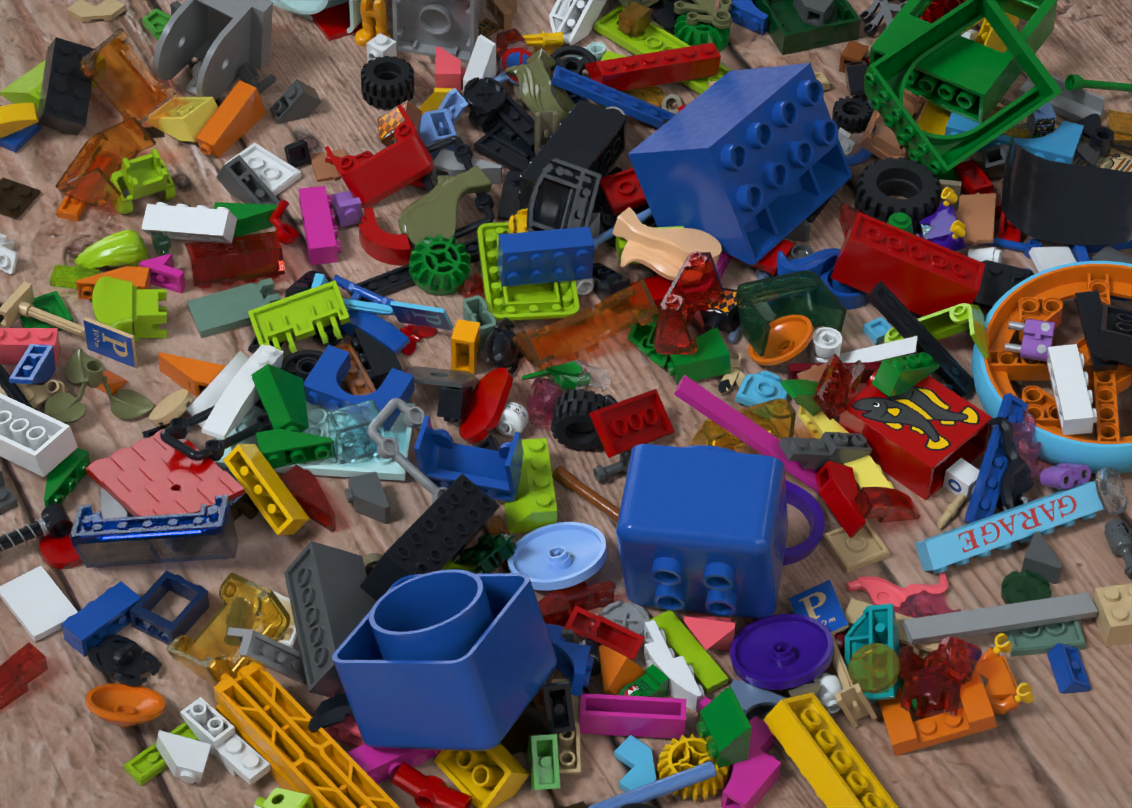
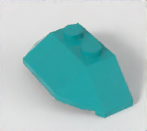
M893 603L867 606L861 617L845 635V665L853 685L859 683L869 701L895 699L900 688V639Z

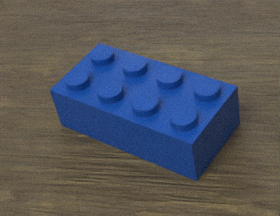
M590 227L499 234L498 272L502 287L592 279L594 242Z

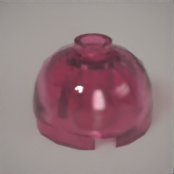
M539 377L535 379L531 386L535 390L533 396L528 395L527 412L529 420L533 419L532 425L549 426L552 423L554 404L557 398L561 397V394L565 393V391L557 382Z

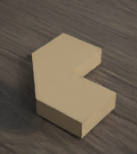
M78 0L67 8V15L82 23L91 22L92 19L112 21L126 11V6L118 0H105L96 7L84 0Z

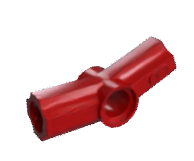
M404 761L391 779V783L413 796L416 805L420 808H470L472 803V796L447 787V784L441 778L433 775L426 776Z

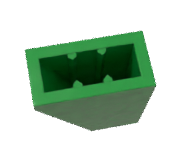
M718 328L707 331L669 353L670 362L667 363V370L669 376L674 377L677 385L684 375L696 381L731 373L730 353Z
M270 364L265 365L252 374V380L274 429L303 432L309 428L303 378Z

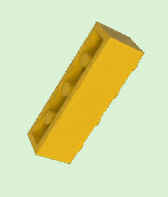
M238 444L223 459L277 536L294 535L309 520L307 514L255 444Z

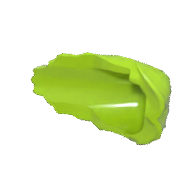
M123 230L106 236L90 245L77 256L74 262L78 269L84 268L91 271L103 266L128 265L139 267L141 261L149 259L147 255L148 248L139 233L134 230Z

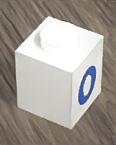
M960 458L946 470L943 487L956 496L959 493L963 494L966 497V502L972 496L980 470Z

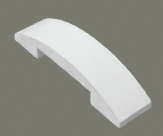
M239 351L206 389L191 403L185 413L191 417L216 405L234 376L249 358ZM206 420L199 423L198 425L203 427Z

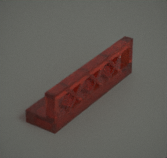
M836 354L829 357L812 398L829 420L849 409L865 369L864 364L860 360L846 367Z

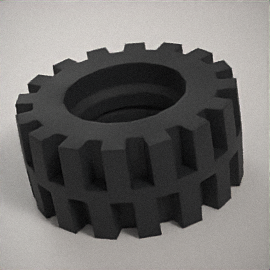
M846 96L845 99L840 98L839 101L835 102L832 119L836 122L838 130L841 127L847 132L849 131L850 134H854V132L861 133V130H866L871 118V106L868 105L867 101L863 102L862 98L856 99V96L852 98Z

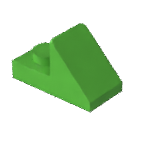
M557 734L529 737L526 763H530L532 790L560 788Z

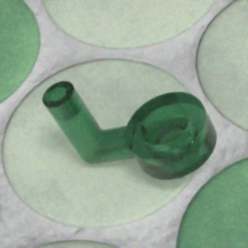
M162 232L153 234L151 240L157 255L170 254L171 242L169 237L163 235Z

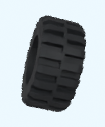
M889 157L883 161L880 159L875 161L874 164H869L860 173L857 180L854 208L857 213H863L887 223L892 214L905 213L911 218L913 234L916 235L917 232L922 233L920 221L931 216L939 207L941 196L940 182L932 170L928 171L927 166L917 164L915 160L911 159L909 161L902 157L898 159ZM889 196H901L907 199H896Z

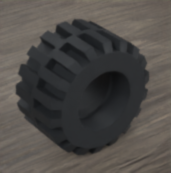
M379 56L374 60H369L361 69L363 99L367 101V104L385 110L387 108L393 109L403 102L413 99L414 69L411 67V64L402 58L398 59L396 56Z
M570 390L569 393L561 394V397L557 398L553 410L551 432H553L554 439H558L557 442L564 444L566 448H574L576 451L599 449L603 445L589 413L609 406L610 401L603 399V395L600 393L595 394V391Z

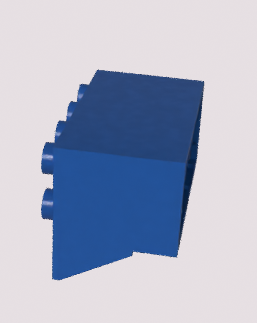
M811 63L729 71L628 153L657 227L684 226V228L704 231L719 241L722 252L749 265H755L853 177L838 138V126L830 117L823 98V86L816 79Z

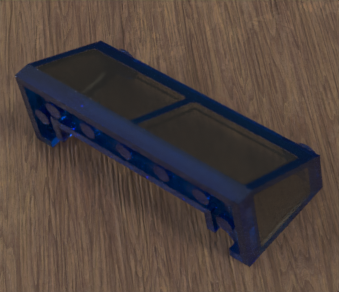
M228 495L215 496V503L210 507H207L206 504H201L200 512L103 519L101 511H96V514L93 513L91 504L78 505L70 535L72 545L86 568L215 559L226 560L236 558L238 538Z

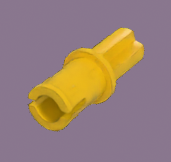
M541 31V34L522 35L521 42L522 46H542V48H545V46L563 45L564 36L563 32L544 33V31Z

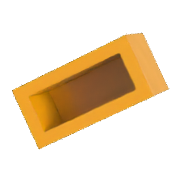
M457 319L451 337V370L467 371L474 375L480 358V323Z

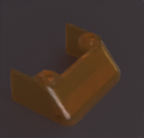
M135 116L107 128L86 141L57 182L56 188L62 194L93 207H103L109 201L121 196V192L110 181V178L114 172L119 171L122 167V159L126 157L128 160L135 159L139 152L154 146L156 142Z

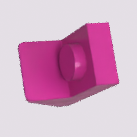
M172 254L151 258L139 263V267H149L151 284L178 293H182L186 288L184 271L174 268Z

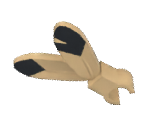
M730 353L731 373L725 374L718 385V393L720 395L728 393L734 383L740 388L743 379L746 377L739 370L741 364L740 353H738L736 360L731 359Z

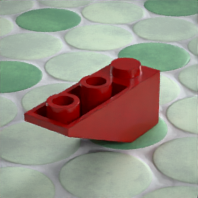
M828 460L815 475L819 494L847 535L853 538L866 524L853 468Z

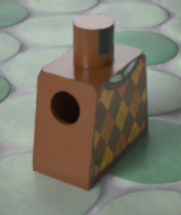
M407 100L401 105L417 132H419L422 111ZM397 106L377 118L379 139L387 147L397 142L394 130L405 121Z

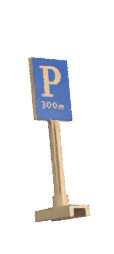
M24 281L0 307V315L4 316V320L0 323V326L3 328H10L21 315L33 317L85 337L88 350L134 368L138 365L134 335L88 317L83 319V327L35 308L32 304L35 300L32 284Z
M827 580L789 598L794 614L809 616L820 621L828 628L832 635L834 645L832 661L844 689L835 693V697L852 727H858L856 720L870 715L872 720L876 719V713L859 683L853 685L834 637L836 633L850 626L831 580Z

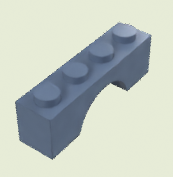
M736 679L730 685L749 722L754 716L765 718L781 699H786L772 691H766Z

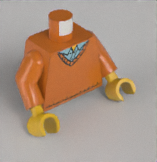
M1004 633L996 636V647H990L966 670V673L974 674V671L979 672L993 713L998 715H1004L1011 710H1016L1021 701L1028 704L1034 700L1031 686L1028 683H1022L1017 686L1005 656H1000L999 654L1000 652L1008 653L1013 648L1010 641L1002 645L1008 639ZM954 685L955 696L957 699H959L956 687Z

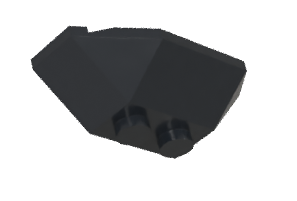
M989 260L982 261V263H985L979 292L973 304L991 309L1007 291L1034 275L1031 270Z

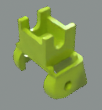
M156 148L152 149L150 154L128 160L127 157L123 158L121 170L114 172L105 186L114 209L124 215L133 212L132 200L164 190L163 199L166 202L172 200L177 193L174 187L175 184L164 161L160 159ZM128 189L130 195L124 198L122 190Z
M108 276L101 277L96 282L93 290L92 306L95 319L98 322L134 335L135 342H138V339L167 338V329H159V324L167 323V306H158V301H167L166 289H137V286L132 285V281Z

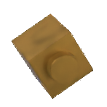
M633 1L619 13L618 30L636 38L650 26L651 9Z

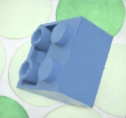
M447 108L428 111L421 116L418 134L425 146L448 136L457 135ZM452 144L443 149L454 151L456 146ZM441 149L430 153L433 160H435Z

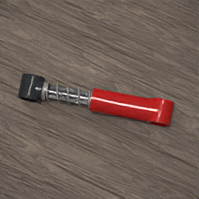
M59 503L51 504L42 511L41 517L35 519L33 524L28 525L25 523L23 528H14L13 532L8 534L3 532L0 537V555L1 551L6 553V549L13 546L17 548V545L23 542L28 544V540L33 538L39 539L40 535H49L53 538L67 536L73 529V523L64 506Z

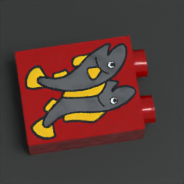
M876 370L869 378L865 389L857 395L849 392L840 400L836 407L835 415L840 418L839 424L849 433H859L867 439L868 444L873 450L869 455L875 464L881 467L883 472L924 500H927L943 487L945 472L956 461L962 458L971 463L986 451L991 428L988 421L992 417L929 375L905 393L889 397L871 384L878 371Z

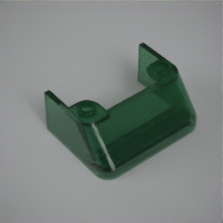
M799 271L741 283L736 291L742 334L759 356H764L771 328L769 323L784 316L803 315L810 319L814 328L825 326L836 329L840 333L842 331L847 310L814 272Z

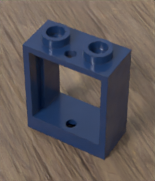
M166 570L130 610L132 627L174 648L210 607L208 591L201 585H195L185 580L182 576L175 575ZM168 591L191 601L173 622L151 612Z

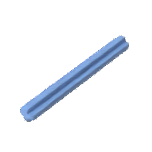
M709 761L592 804L588 808H621L625 804H642L715 777L717 772L713 762Z

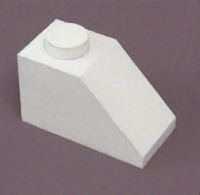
M159 730L156 748L173 776L185 783L195 782L200 784L211 744Z

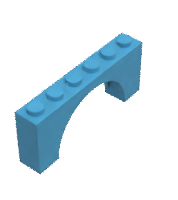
M952 112L946 125L945 135L964 133L980 124ZM1062 121V124L1054 132L1046 136L1030 139L1014 137V141L1021 148L1038 157L1073 165L1077 145L1081 142L1084 125ZM1001 134L978 151L981 152L983 149L1000 144L1009 145L1011 137Z

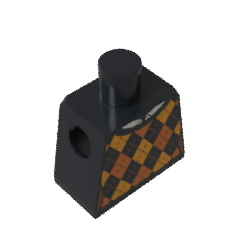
M712 286L700 308L704 322V331L707 332L713 328L729 332L734 331L755 310L750 292Z

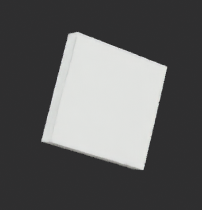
M1032 247L1028 252L1038 272L1059 265L1077 262L1069 247Z

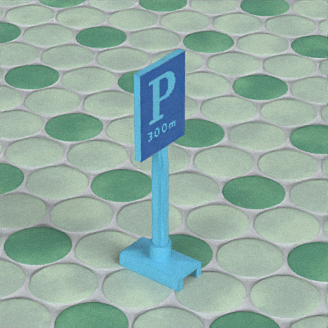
M315 273L311 289L329 283L324 274ZM342 298L348 310L380 315H395L400 323L452 330L453 328L445 309L397 301H391L390 306Z

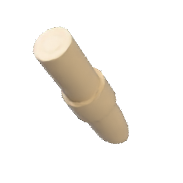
M959 493L951 504L944 509L937 522L939 529L943 528L958 513V509L966 500L963 494Z

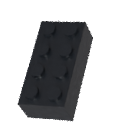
M57 37L53 40L47 49L38 107L39 122L36 124L73 135H78L86 126L97 49Z

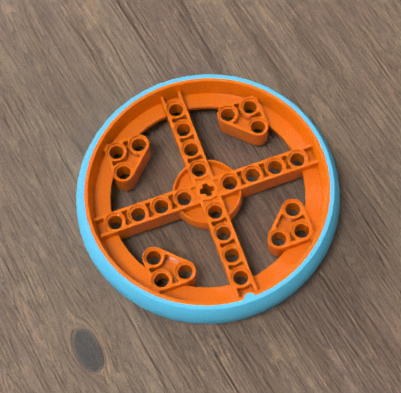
M1084 261L1059 265L1028 277L1007 291L994 304L984 318L989 358L984 359L975 343L972 354V374L975 389L983 408L992 419L997 418L1005 394L1011 393L1017 397L1010 381H1051L1046 361L1020 358V353L1004 351L1005 343H1010L1018 331L1008 329L1009 321L1026 323V319L1055 322V328H1057L1062 323V301L1074 298L1075 293L1098 291L1102 306L1103 304L1110 305V296L1132 300V264L1114 261ZM1018 331V338L1022 343L1024 331ZM1084 337L1075 344H1077L1079 354L1083 353L1084 368L1082 369L1083 372L1087 371L1088 373L1087 390L1092 391L1093 408L1097 412V423H1094L1095 437L1079 434L1063 435L1055 398L1042 388L1031 385L1025 387L1022 392V401L1027 403L1028 406L1016 445L1031 455L1053 465L1063 462L1087 465L1091 473L1097 474L1132 472V435L1119 436L1117 394L1125 391L1132 384V367H1127L1118 362L1117 370L1094 372Z

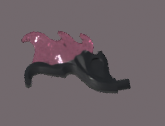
M1026 409L1022 411L1025 416L1022 423H1011L1004 417H997L988 421L989 425H998L1001 428L1003 455L1008 460V466L1000 483L1002 506L1005 505L1006 510L1016 507L1014 503L1016 501L1015 498L1019 494L1028 492L1034 485L1030 478L1039 476L1044 469V463H1039L1036 466V459L1041 451V442H1037L1036 445L1033 444L1032 439L1036 423L1033 415Z

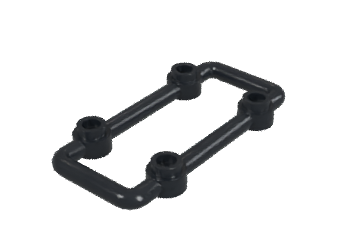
M457 135L448 136L426 146L429 153H433L455 144L454 155L457 162L463 164L466 171L474 167L471 162L473 158L471 148L464 144ZM432 171L419 178V180L423 181L427 194L434 188L430 178ZM475 193L477 196L475 205L479 212L484 213L485 218L457 229L454 235L456 239L477 231L478 227L482 224L494 221V213L492 211L494 202L489 194Z
M260 398L255 406L266 412ZM214 405L189 418L172 419L170 426L161 431L160 438L164 443L192 460L201 461L211 458L213 461H219L224 456L225 449L256 435L257 432L274 430L268 415H260L256 419V424L224 440H208L205 443V448L200 451H196L178 440L184 439L188 435L190 427L207 420L215 407Z

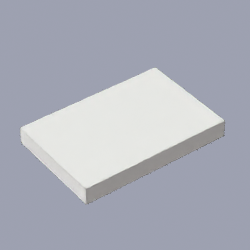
M253 143L235 156L240 155L275 196L302 178L301 171L256 143Z
M42 566L0 586V598L34 642L62 629V623L69 616L78 612Z

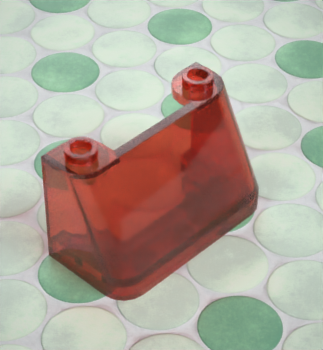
M696 251L689 254L663 298L653 338V345L657 353L694 354L698 345L695 339H691L688 326L696 311H707L709 308L708 304L715 300L717 303L723 302L725 293L711 252Z

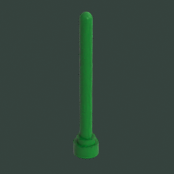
M1069 74L1065 79V87L1068 91L1077 92L1082 88L1132 92V84L1085 80L1078 74Z

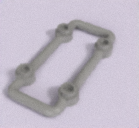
M393 398L370 423L367 431L368 435L378 445V455L384 459H394L432 494L433 504L447 488L437 487L399 452V444L394 438H384L377 431L396 408L404 414L403 421L406 426L421 428L425 416L423 410L417 406L410 407L399 398Z

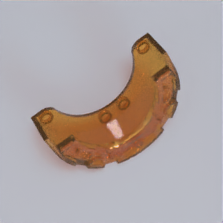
M643 278L632 286L620 290L594 305L595 310L593 311L591 307H588L567 318L542 327L538 331L536 328L528 331L523 330L514 336L512 340L531 366L542 371L560 360L566 359L569 362L580 357L579 352L586 350L587 353H590L600 348L599 343L638 324L642 327L653 322V316L658 314L659 311Z

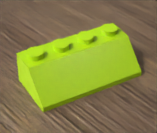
M547 438L521 440L524 454L518 493L515 501L504 502L508 534L531 532L540 527L557 523V505Z

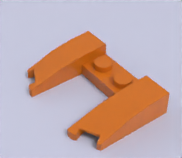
M950 669L962 708L912 722L901 686L895 699L878 700L895 756L997 727L989 698L978 671L970 674L960 673L959 669Z

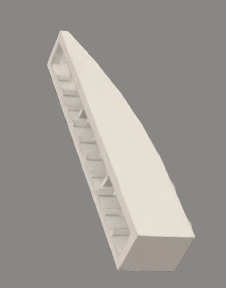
M262 344L227 386L202 427L201 433L224 440L260 399L252 380V374L267 364L281 368L284 351Z

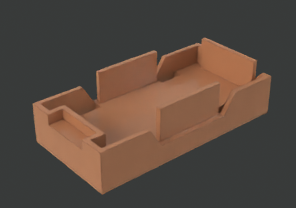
M904 89V107L918 125L928 99L921 95L917 97L907 89ZM874 110L859 145L882 160L893 157V159L904 158L907 150L898 143L896 135L884 124L879 112Z

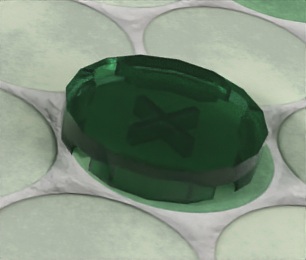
M1013 571L1005 576L1002 582L1001 597L1005 604L1051 598L1050 584L1041 574L1034 571Z

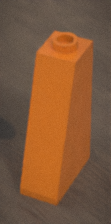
M238 81L197 135L196 140L202 153L208 156L211 154L219 158L266 114L256 87L243 81Z

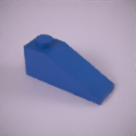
M30 344L11 374L9 383L38 384L49 381L56 370L53 345Z

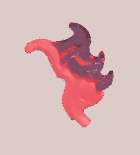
M944 572L939 573L938 579L940 582L938 584H909L906 588H901L886 579L872 576L857 577L854 581L846 582L848 592L859 589L865 591L873 605L893 603L896 613L908 617L919 618L961 611V609L952 610L945 603L944 593H946L949 584Z

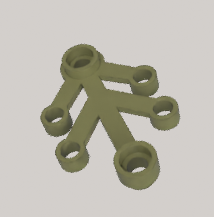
M692 0L696 4L683 1L674 3V12L676 14L693 11L687 14L686 22L689 25L706 22L712 23L718 29H725L732 25V17L728 12L731 9V0H720L719 11L714 9L715 0H707V2L705 0ZM696 12L707 13L708 15H701Z

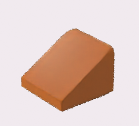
M109 370L103 371V376L107 377L112 395L127 383L126 379ZM103 383L95 387L107 394Z

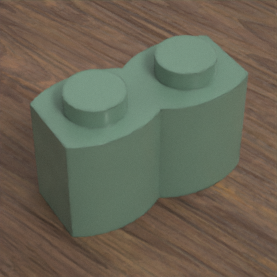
M476 295L463 299V320L480 323V349H483L486 337L495 330L496 320L493 314L487 311L485 300L481 296Z

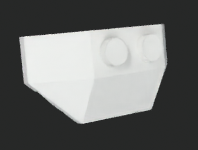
M557 0L549 15L552 32H563L564 43L568 45L577 43L589 35L607 0Z

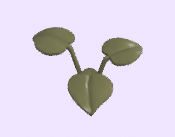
M79 348L71 356L65 367V378L72 384H82L78 396L75 398L72 394L66 392H58L51 395L45 403L44 414L63 423H73L80 420L86 413V406L79 402L83 397L86 386L95 388L101 383L104 384L109 399L113 401L110 408L111 412L120 419H138L151 412L154 405L149 399L133 390H119L114 397L108 385L107 377L103 376V363L98 359L92 358Z

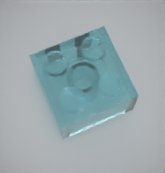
M374 399L327 412L329 438H333L334 456L338 465L378 454V445L369 437L367 432L370 423L380 413ZM384 424L377 430L383 437Z

